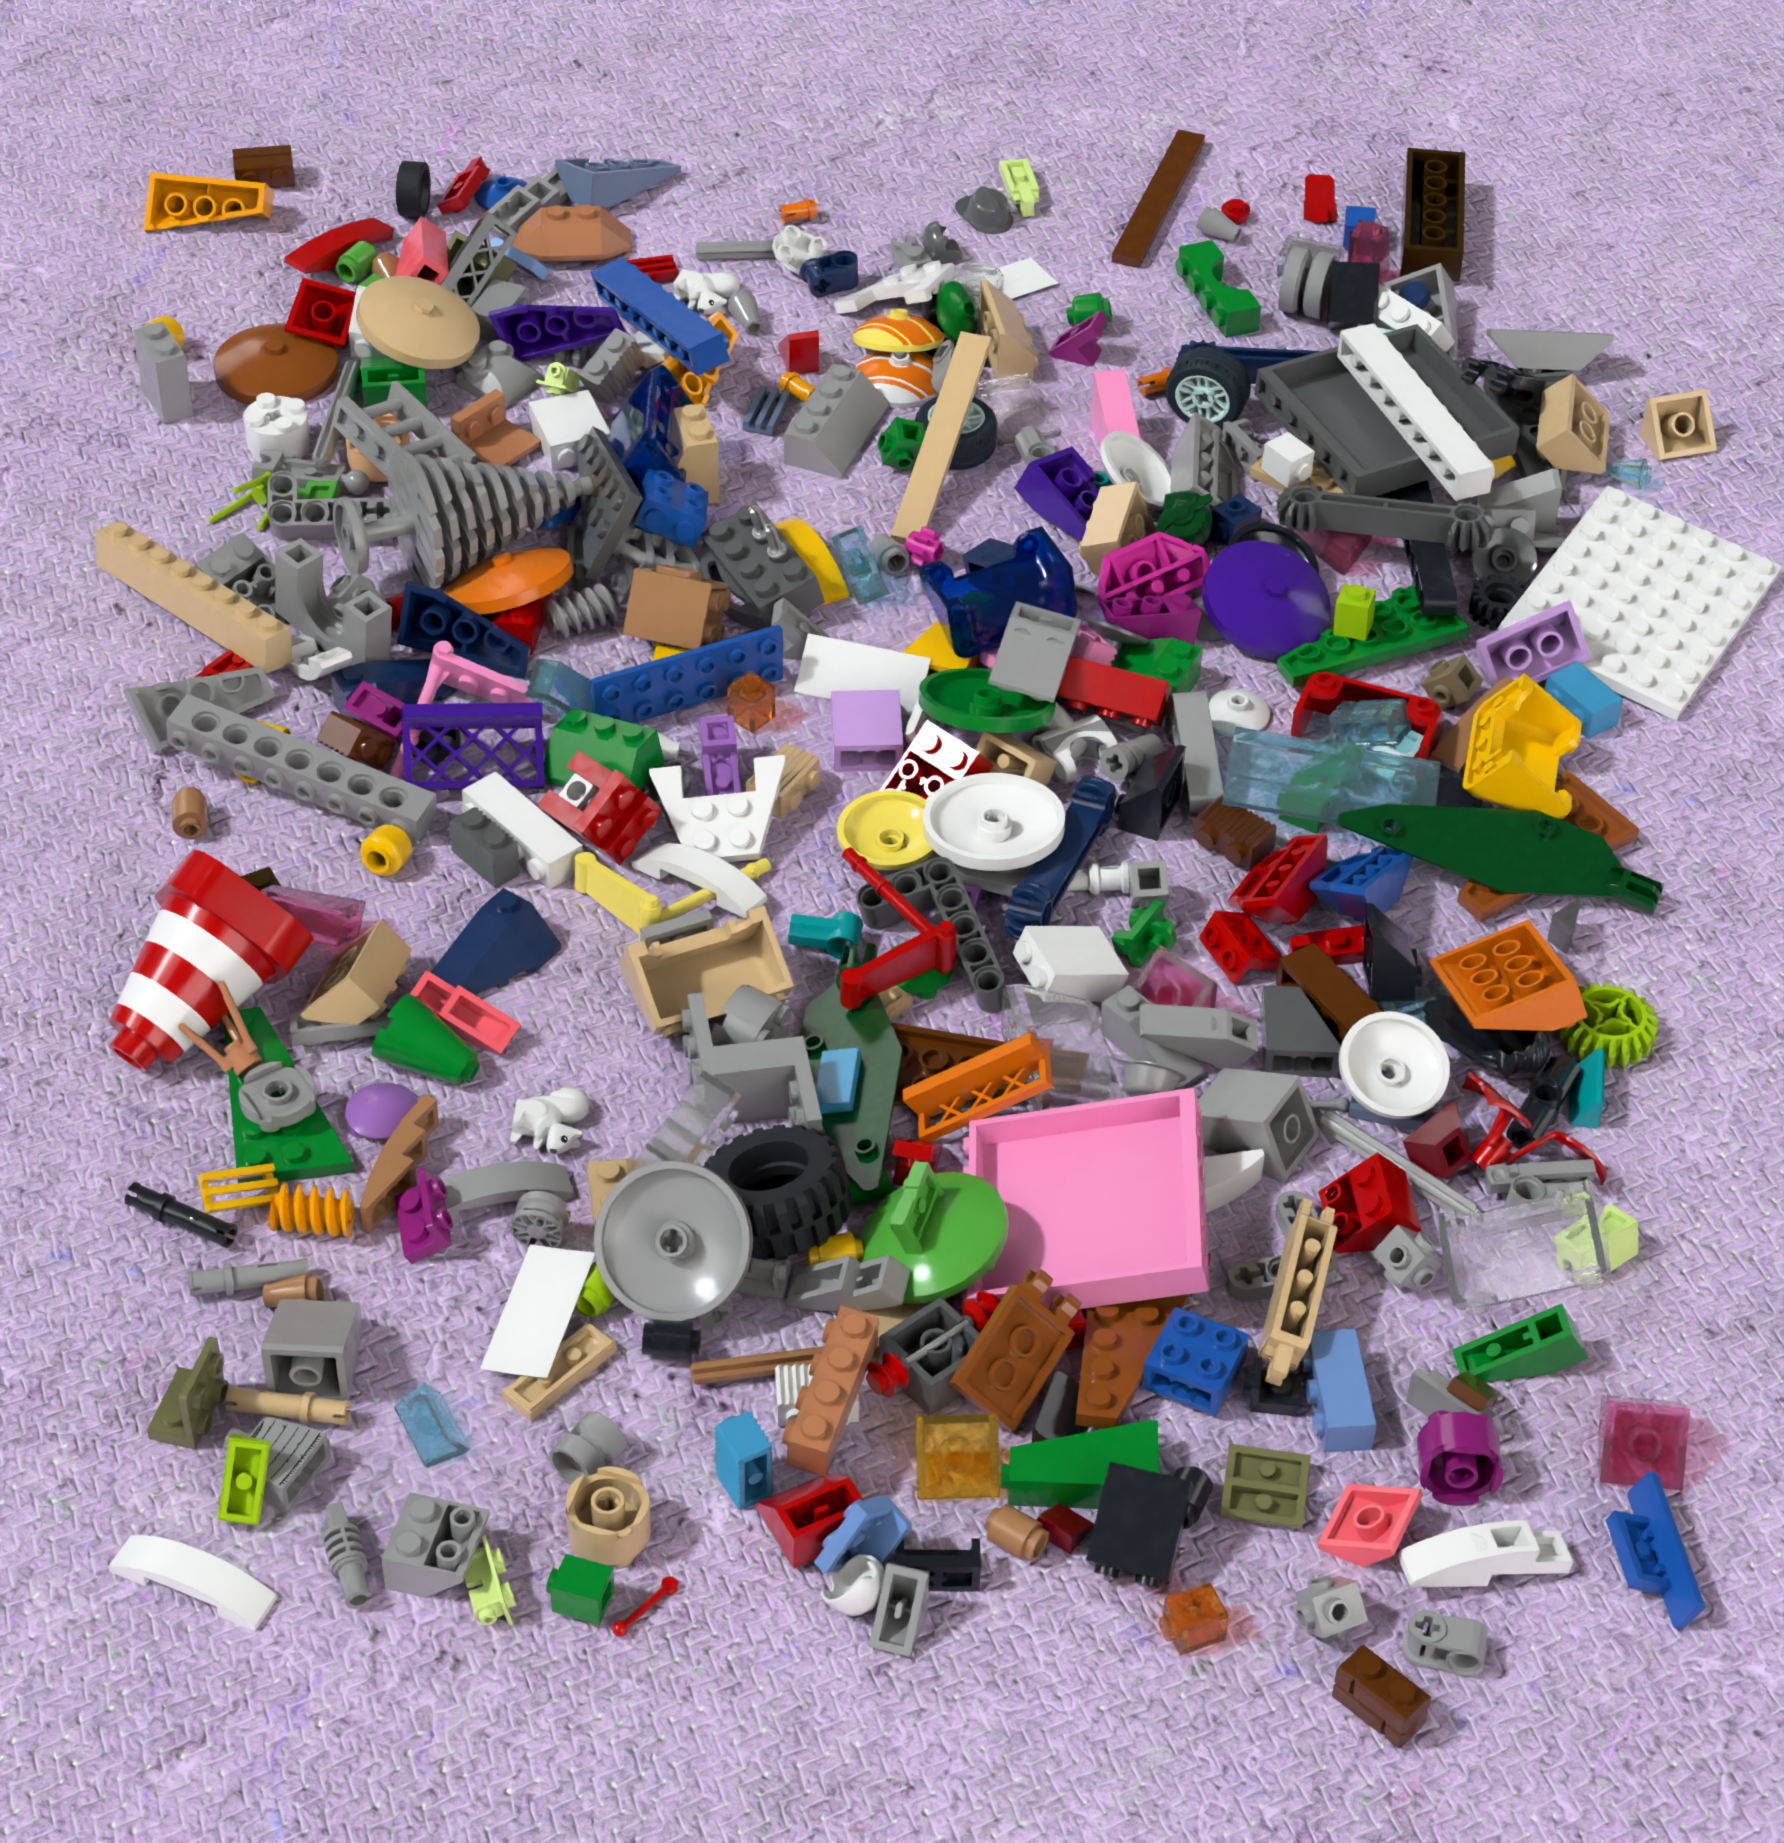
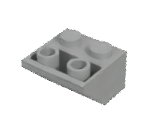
M409 1492L382 1557L385 1589L426 1598L463 1583L489 1519L490 1510Z

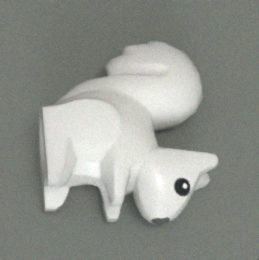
M682 269L673 284L674 296L679 301L683 299L689 302L688 308L690 310L697 308L701 314L710 315L718 311L725 314L726 311L722 305L726 304L727 300L724 298H729L733 293L737 292L740 289V282L733 273L724 271L698 273Z
M561 1087L557 1091H552L550 1096H538L530 1100L517 1099L510 1144L518 1143L521 1137L526 1135L533 1137L534 1151H538L544 1144H546L547 1150L552 1154H560L571 1148H579L581 1143L577 1138L581 1137L583 1132L563 1124L576 1123L588 1114L589 1101L586 1095L577 1088Z

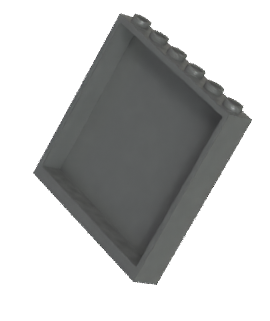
M1418 324L1383 333L1394 348L1402 354L1410 367L1417 372L1426 386L1432 390L1441 404L1445 405L1457 423L1461 424L1463 430L1472 441L1476 442L1478 448L1489 460L1493 461L1515 454L1520 428L1492 401L1481 387L1476 383L1472 384L1461 380L1460 377L1462 374H1465V371ZM1338 346L1258 369L1254 395L1290 434L1315 451L1314 460L1323 468L1326 474L1333 479L1345 494L1374 497L1436 478L1337 357Z

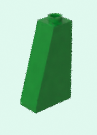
M1158 1420L1141 1421L1010 1447L1009 1464L1001 1463L1000 1488L1008 1489V1504L1011 1506L1053 1507L1061 1503L1068 1508L1098 1509L1109 1461L1159 1473Z

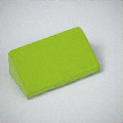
M231 1433L228 1440L217 1520L260 1525L271 1441Z

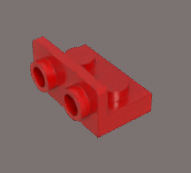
M1214 911L1199 937L1202 944L1233 984H1240L1249 969L1276 970L1278 968L1280 955L1248 914Z

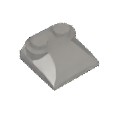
M496 340L484 346L465 361L456 379L458 388L478 398H482L494 389L504 393L506 409L540 385L536 383V380L544 381V376L520 359L514 357V350L510 344Z

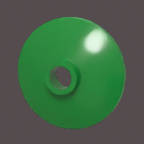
M951 281L943 284L937 293L935 304L941 328L954 341H958L961 331L975 334L978 328L979 314L973 295L966 286L959 282Z

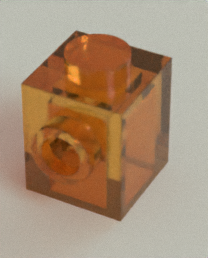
M751 671L739 680H735L727 688L728 716L733 715L734 723L753 734L775 717V686Z
M1208 1583L1164 1598L1163 1615L1159 1618V1626L1164 1639L1167 1642L1172 1641L1179 1656L1225 1641L1229 1614L1212 1584Z

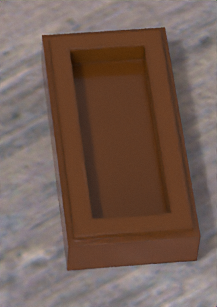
M1469 1371L1454 1376L1446 1388L1447 1392L1478 1412L1493 1406L1501 1395L1500 1391Z

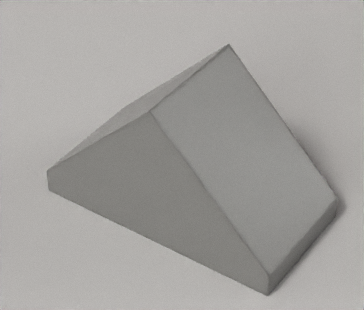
M890 1562L887 1563L869 1647L907 1657L912 1656L928 1609L929 1572Z

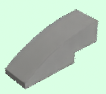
M847 1255L796 1269L793 1273L786 1305L790 1308L818 1311H839L840 1306L864 1311L902 1305L910 1269L890 1255L860 1262L853 1256Z

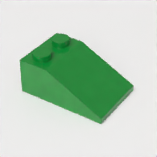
M1175 638L1148 639L1146 644L1140 645L1121 644L1117 654L1114 655L1115 659L1111 661L1112 666L1110 667L1168 681L1172 687L1171 693L1191 692L1200 679L1203 648Z

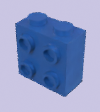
M648 468L638 489L643 500L634 514L633 525L638 526L645 533H656L666 537L676 545H686L694 548L707 522L708 491H705L696 483H685L675 479L666 471H655Z
M1175 1307L1144 1363L1142 1389L1217 1416L1246 1360L1249 1334L1239 1331L1235 1327L1226 1326L1204 1318L1195 1312H1188Z

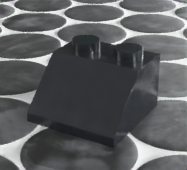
M1177 745L1144 760L1139 771L1131 774L1127 785V792L1125 795H1119L1115 806V814L1119 815V830L1155 841L1158 840L1181 798L1186 746Z
M1365 903L1362 970L1370 998L1374 1001H1415L1416 987L1422 986V967L1417 965L1416 948L1411 949L1407 935L1373 903Z

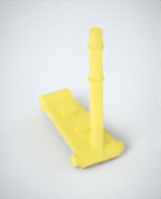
M582 852L575 856V890L580 893H587L639 935V942L640 928L680 917L716 898V893L703 888L667 907L661 908V902L656 895L649 894L596 861L594 854ZM762 858L754 863L747 864L740 871L751 880H756L760 875L771 870V864L768 859Z

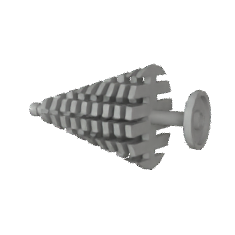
M396 451L392 455L393 460H390V474H388V487L392 494L389 498L393 517L364 523L355 502L349 497L343 496L334 500L333 522L340 554L351 575L363 574L367 571L369 565V542L397 537L408 571L414 582L438 589L441 587V583L444 582L445 584L453 580L459 572L462 573L471 569L476 564V561L483 562L492 555L493 551L499 552L507 547L510 540L513 542L524 537L527 531L526 527L530 526L532 531L540 527L543 522L542 517L548 521L559 513L558 508L560 506L565 511L575 505L574 500L577 496L585 497L592 495L594 483L588 476L572 481L569 474L557 472L555 475L557 480H554L550 472L538 470L533 474L527 468L517 467L514 472L510 466L505 465L495 466L494 468L489 463L484 462L472 464L468 461L456 460L457 463H453L449 458H430L429 455L423 454L413 456L411 453Z

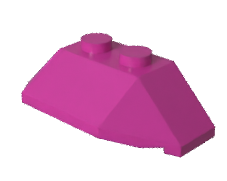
M1158 531L1103 555L1096 597L1099 602L1100 600H1113L1118 597L1130 599L1143 598L1148 595L1161 597L1183 594L1202 585L1205 573L1210 566V561L1203 547L1191 545L1179 538ZM1102 610V612H1103V614H1104V617H1105V619H1106V622L1109 623V624H1111V625H1114V623H1112V622L1110 621V619L1107 617V615H1106V614L1104 613V611Z

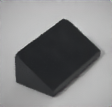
M1055 1370L1033 1427L1031 1443L1075 1435L1081 1431L1082 1426L1075 1425L1079 1383L1061 1371Z

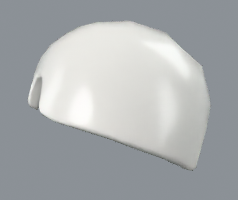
M858 1554L846 1561L838 1573L830 1574L832 1590L831 1592L821 1591V1597L826 1604L844 1615L858 1616L871 1611L879 1602L885 1575L883 1564L872 1555Z

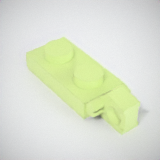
M1028 159L999 161V172L1010 201H1012L1013 205H1020V212L1023 217L1035 216L1034 204L1039 202V187Z

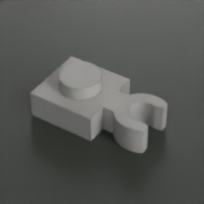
M905 235V243H898L895 238H891L890 250L894 254V262L899 269L911 264H917V267L920 268L924 264L932 262V259L926 254L922 245L913 246V238L910 235Z

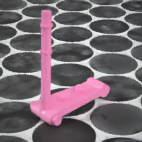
M440 641L434 645L426 682L417 704H432L437 689L443 683L491 700L494 703H542L544 710L547 692L543 687L538 685L530 687L453 654V647L447 641ZM410 730V742L414 746L419 743L421 730ZM403 741L394 764L390 767L389 774L401 780L404 777Z

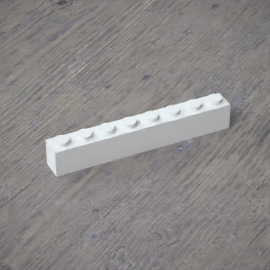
M1374 323L1341 330L1337 357L1452 498L1457 501L1490 493L1492 478L1495 476V468L1492 461L1483 454L1476 442L1472 441L1463 430L1461 424L1457 423L1445 405L1441 404L1432 390L1420 379L1417 372L1405 361L1402 354L1389 342L1387 336Z

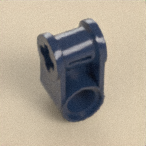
M842 250L823 257L812 258L802 264L799 274L801 279L809 284V291L815 297H824L836 292L852 290L859 283L858 257L852 251Z

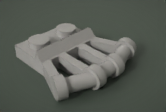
M634 516L612 553L618 557L621 554L639 564V568H656L658 564L702 572L701 563L689 546H679L672 543L668 538L656 533L648 534L643 532L638 526L633 525ZM628 541L638 543L640 549L628 544ZM654 549L660 550L661 557L654 555ZM675 556H677L681 562H675Z

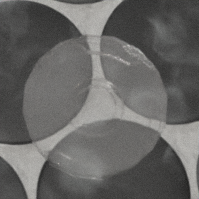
M967 262L954 266L956 275L949 282L956 281L966 286L973 295L976 304H980L981 280H987L1001 292L1004 291V275L993 265L982 262Z

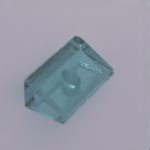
M426 1382L394 1406L425 1467L429 1468L463 1455L470 1450L442 1394Z

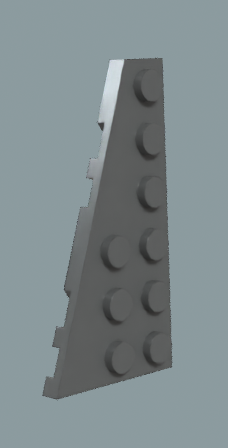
M592 426L589 434H585L578 445L579 478L588 476L594 483L593 494L580 497L584 574L586 579L596 583L643 497L604 431Z

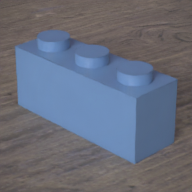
M1356 1329L1313 1331L1309 1347L1300 1361L1301 1372H1307L1309 1380H1306V1398L1308 1404H1314L1315 1412L1312 1415L1314 1436H1321L1324 1452L1372 1450L1376 1420Z

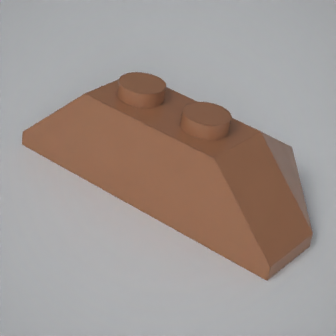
M554 205L541 207L515 230L518 234L513 240L515 248L538 261L604 260L618 256L621 253L632 252L631 229L601 206L581 205L562 207Z

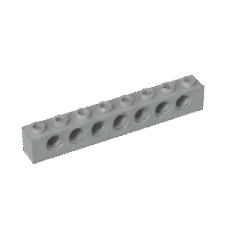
M188 693L166 720L167 744L174 746L176 749L189 752L210 763H216L231 769L242 776H248L272 788L295 795L301 800L310 801L329 809L333 813L347 816L361 822L365 826L377 828L387 824L399 827L408 835L413 844L418 843L436 817V793Z

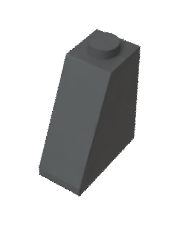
M1263 985L1260 1007L1263 1072L1298 1075L1300 1077L1338 1078L1339 1051L1341 1046L1301 987Z

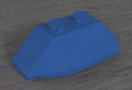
M1379 845L1372 848L1371 853L1356 854L1333 863L1309 882L1308 889L1341 915L1351 916L1353 920L1364 923L1365 903H1373L1382 913H1385L1400 900L1413 856L1389 846Z

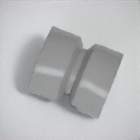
M590 1411L571 1430V1434H566L549 1453V1460L558 1475L571 1485L579 1476L584 1474L587 1477L597 1473V1468L613 1463L626 1449V1439L620 1428L610 1418L602 1413Z

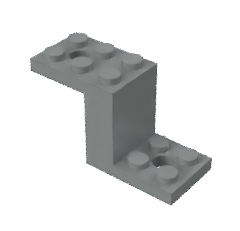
M702 992L687 994L688 1009L681 1010L683 1031L688 1032V1035L682 1036L683 1053L685 1058L692 1059V1062L687 1063L690 1085L697 1087V1090H693L695 1113L702 1112L705 1127L789 1117L790 1127L802 1125L807 1130L814 1128L822 1132V1116L804 1037L796 1036L713 1046Z

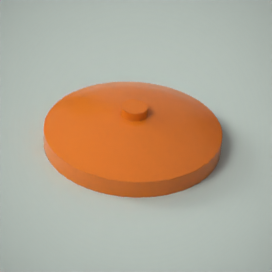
M535 547L497 554L473 565L471 569L459 573L456 578L449 581L443 592L479 615L495 613L525 605L550 594L571 578L574 573V566L569 552L561 548Z

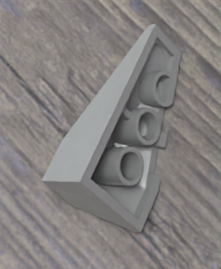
M1439 263L1385 282V287L1397 295L1401 288L1409 282L1420 281L1425 284L1430 292V301L1422 310L1444 324L1455 341L1446 353L1455 363H1458L1457 303L1453 281L1442 264Z

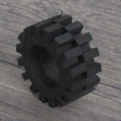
M1494 574L1488 575L1487 579L1484 577L1479 578V582L1473 584L1471 591L1469 615L1472 614L1474 621L1479 620L1480 626L1484 627L1488 624L1490 630H1495V626L1499 627L1500 623L1528 589V587L1524 588L1525 583L1522 581L1515 583L1516 578L1510 576L1509 580L1504 579V574H1499V578H1495ZM1494 601L1503 602V603H1506V604H1500V603H1496V602H1494Z

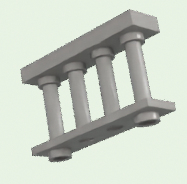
M397 380L391 383L387 401L361 409L348 396L337 399L332 425L386 477L390 474L389 463L390 460H393L392 455L396 451L411 453L415 456L416 454L432 450L438 457L449 458L453 463H457L456 460H462L475 464L477 455ZM393 413L400 422L380 427L373 418ZM412 431L420 440L400 446L393 437Z

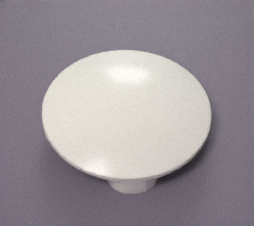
M787 225L782 232L776 235L772 243L773 253L777 260L785 268L796 274H799L800 267L805 261L828 255L826 251L828 243L825 239L800 231L794 225Z

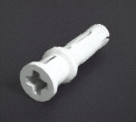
M1122 862L1120 866L1099 867L1097 863L1088 865V869H1079L1066 891L1089 890V894L1099 895L1100 891L1121 890L1123 894H1129L1128 863Z

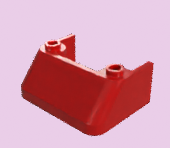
M1320 672L1309 677L1293 711L1288 752H1296L1314 711L1391 732L1397 724H1400L1423 735L1414 782L1423 781L1431 762V753L1437 747L1443 733L1445 719L1440 706L1429 698L1357 681L1329 672Z

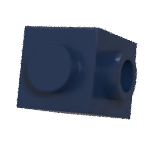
M1240 493L1212 509L1213 525L1211 535L1227 546L1232 536L1240 528L1252 523L1261 522L1262 508Z

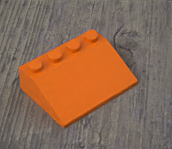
M1529 919L1428 960L1430 967L1474 1029L1555 1031L1557 1029L1569 1028L1576 1024L1577 1021L1588 1017L1576 979Z

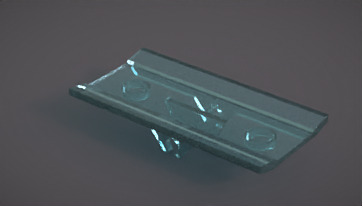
M1235 726L1222 805L1339 825L1337 822L1339 814L1351 810L1383 804L1436 806L1441 762L1359 748L1349 735L1344 737L1345 744L1340 745L1333 743L1336 740V733H1331L1317 741Z

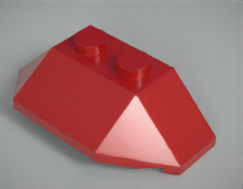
M1307 835L1291 838L1286 842L1287 847L1273 852L1251 869L1228 898L1229 906L1266 923L1281 922L1283 925H1291L1299 922L1318 897L1308 887L1309 882L1326 869L1327 835Z

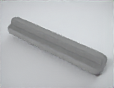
M773 240L698 242L695 247L698 260L776 257L772 249Z

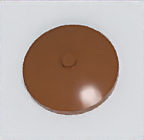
M286 323L255 326L233 335L219 347L213 361L215 379L219 388L226 395L247 405L255 402L259 394L266 392L272 393L275 396L299 398L306 402L322 394L335 381L339 369L336 348L328 343L287 333L284 331Z

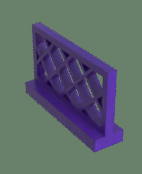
M542 703L403 704L401 726L404 781L429 791L462 790L477 782L469 781L473 776L478 780L484 778L478 771L491 758L505 771L501 775L504 779L508 775L513 779L506 781L516 789H544ZM534 728L535 741L527 750L512 738L519 729ZM450 729H459L469 738L457 751L442 739ZM468 729L478 730L474 734H472ZM484 729H494L503 737L492 750L477 738ZM503 729H512V730H511L509 733H506ZM410 730H425L433 740L420 751L410 742ZM434 730L442 731L439 734H437ZM437 742L452 755L440 768L425 756ZM472 742L486 754L484 759L475 768L460 755ZM506 742L521 754L510 767L495 755ZM534 748L535 758L529 754ZM411 751H412L415 755H417V757H416L412 762H411ZM526 758L536 767V780H522L513 770ZM455 759L470 772L462 781H453L443 772ZM420 760L435 772L428 781L412 782L411 769ZM439 776V777L442 778L444 781H434V780Z

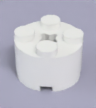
M266 392L259 394L256 397V401L246 408L243 414L248 451L252 453V457L256 461L261 463L260 451L263 449L283 452L284 457L291 458L295 456V459H300L307 454L310 449V435L307 410L302 399L275 396L272 393Z

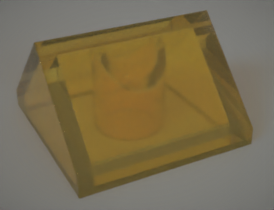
M997 1413L915 1416L914 1461L917 1499L1000 1497Z

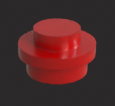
M1231 199L1222 205L1221 212L1236 225L1245 223L1249 217L1250 206L1241 199Z

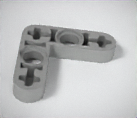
M1299 1191L1284 1192L1277 1201L1276 1220L1285 1240L1296 1218L1294 1211L1297 1212L1303 1198L1309 1199L1307 1195ZM1312 1204V1210L1309 1216L1319 1219ZM1333 1249L1324 1287L1330 1285L1336 1277L1338 1262ZM1282 1255L1241 1262L1234 1265L1228 1273L1227 1291L1229 1295L1241 1302L1271 1298L1276 1281L1272 1273L1278 1270Z

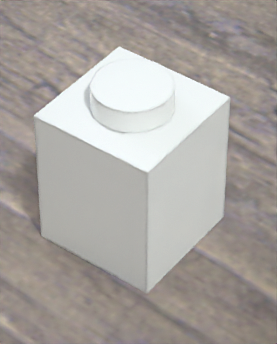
M1287 432L1265 443L1261 469L1286 488L1291 487L1311 477L1315 451Z

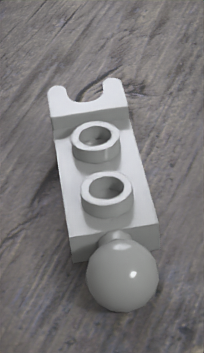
M263 449L260 451L261 463L252 464V480L261 477L268 471L275 473L283 470L295 476L297 485L300 488H305L307 481H338L340 488L345 487L348 492L354 495H360L369 488V478L361 470H352L346 474V466L330 464L325 469L321 466L316 468L313 465V461L284 457L283 452Z

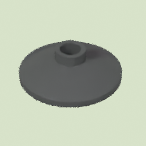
M1499 527L1494 529L1492 540L1488 542L1486 548L1477 547L1476 552H1472V566L1478 578L1484 577L1487 579L1488 575L1494 574L1495 578H1499V574H1504V579L1509 580L1510 576L1516 578L1515 583L1522 581L1526 584L1536 570L1537 553L1533 543L1524 533L1514 528ZM1497 558H1506L1508 566H1499Z
M1085 616V622L1117 650L1120 649L1121 644L1140 645L1148 642V639Z

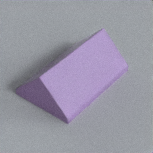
M1570 600L1476 641L1477 659L1491 687L1505 676L1515 680L1524 673L1533 681L1539 683L1546 680L1547 676L1575 662L1582 664L1591 660Z

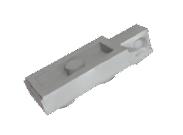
M1568 1159L1554 1162L1531 1161L1518 1165L1514 1163L1509 1166L1502 1163L1487 1166L1484 1177L1489 1194L1508 1193L1513 1179L1519 1175L1526 1174L1538 1178L1543 1183H1582L1585 1195H1588L1591 1191L1596 1167L1593 1159Z

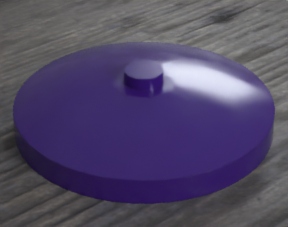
M1244 541L1233 544L1222 550L1214 558L1203 579L1202 600L1211 623L1227 641L1251 655L1278 660L1304 643L1313 644L1321 638V633L1328 626L1331 604L1323 580L1304 558L1281 545L1266 541Z

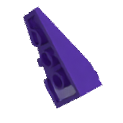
M517 304L490 311L488 314L501 341L510 344L514 350V357L521 361L605 341L615 328L626 333L614 307Z
M1071 446L1030 462L1014 489L1033 511L1077 540H1083L1086 523L1090 519L1093 502L1096 501L1099 491L1094 483L1096 476L1092 468Z

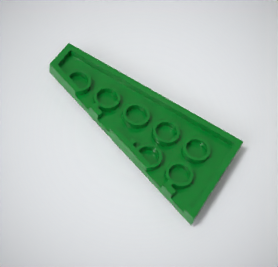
M261 1007L238 1009L251 1039L258 1047L257 1052L263 1059L260 1065L268 1062H282V1067L294 1068L292 1059ZM229 1014L228 1017L237 1029L231 1014ZM224 1025L226 1046L233 1042V1039ZM233 1070L228 1072L236 1168L274 1163L275 1171L272 1173L278 1182L354 1173L353 1161L316 1100V1109L312 1115L305 1117L295 1124L281 1127L275 1132H265L260 1129L259 1124L247 1119L240 1108L238 1093L239 1088L241 1090V1087L244 1085L243 1078L246 1075L237 1077ZM279 1091L271 1093V1097H281L286 1093L279 1094ZM263 1176L237 1180L238 1183L263 1180Z

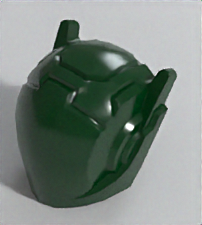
M1192 491L1165 494L1163 512L1160 514L1156 532L1160 531L1191 545L1202 547L1209 539L1212 531L1213 518L1209 505L1213 501L1212 495L1208 493L1201 496L1199 493Z

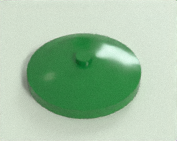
M959 668L940 671L923 679L919 686L918 703L925 713L952 726L981 732L1013 733L1033 730L1048 724L1055 714L1056 698L1054 703L1037 701L1022 693L1003 691L997 686L988 684L992 669Z

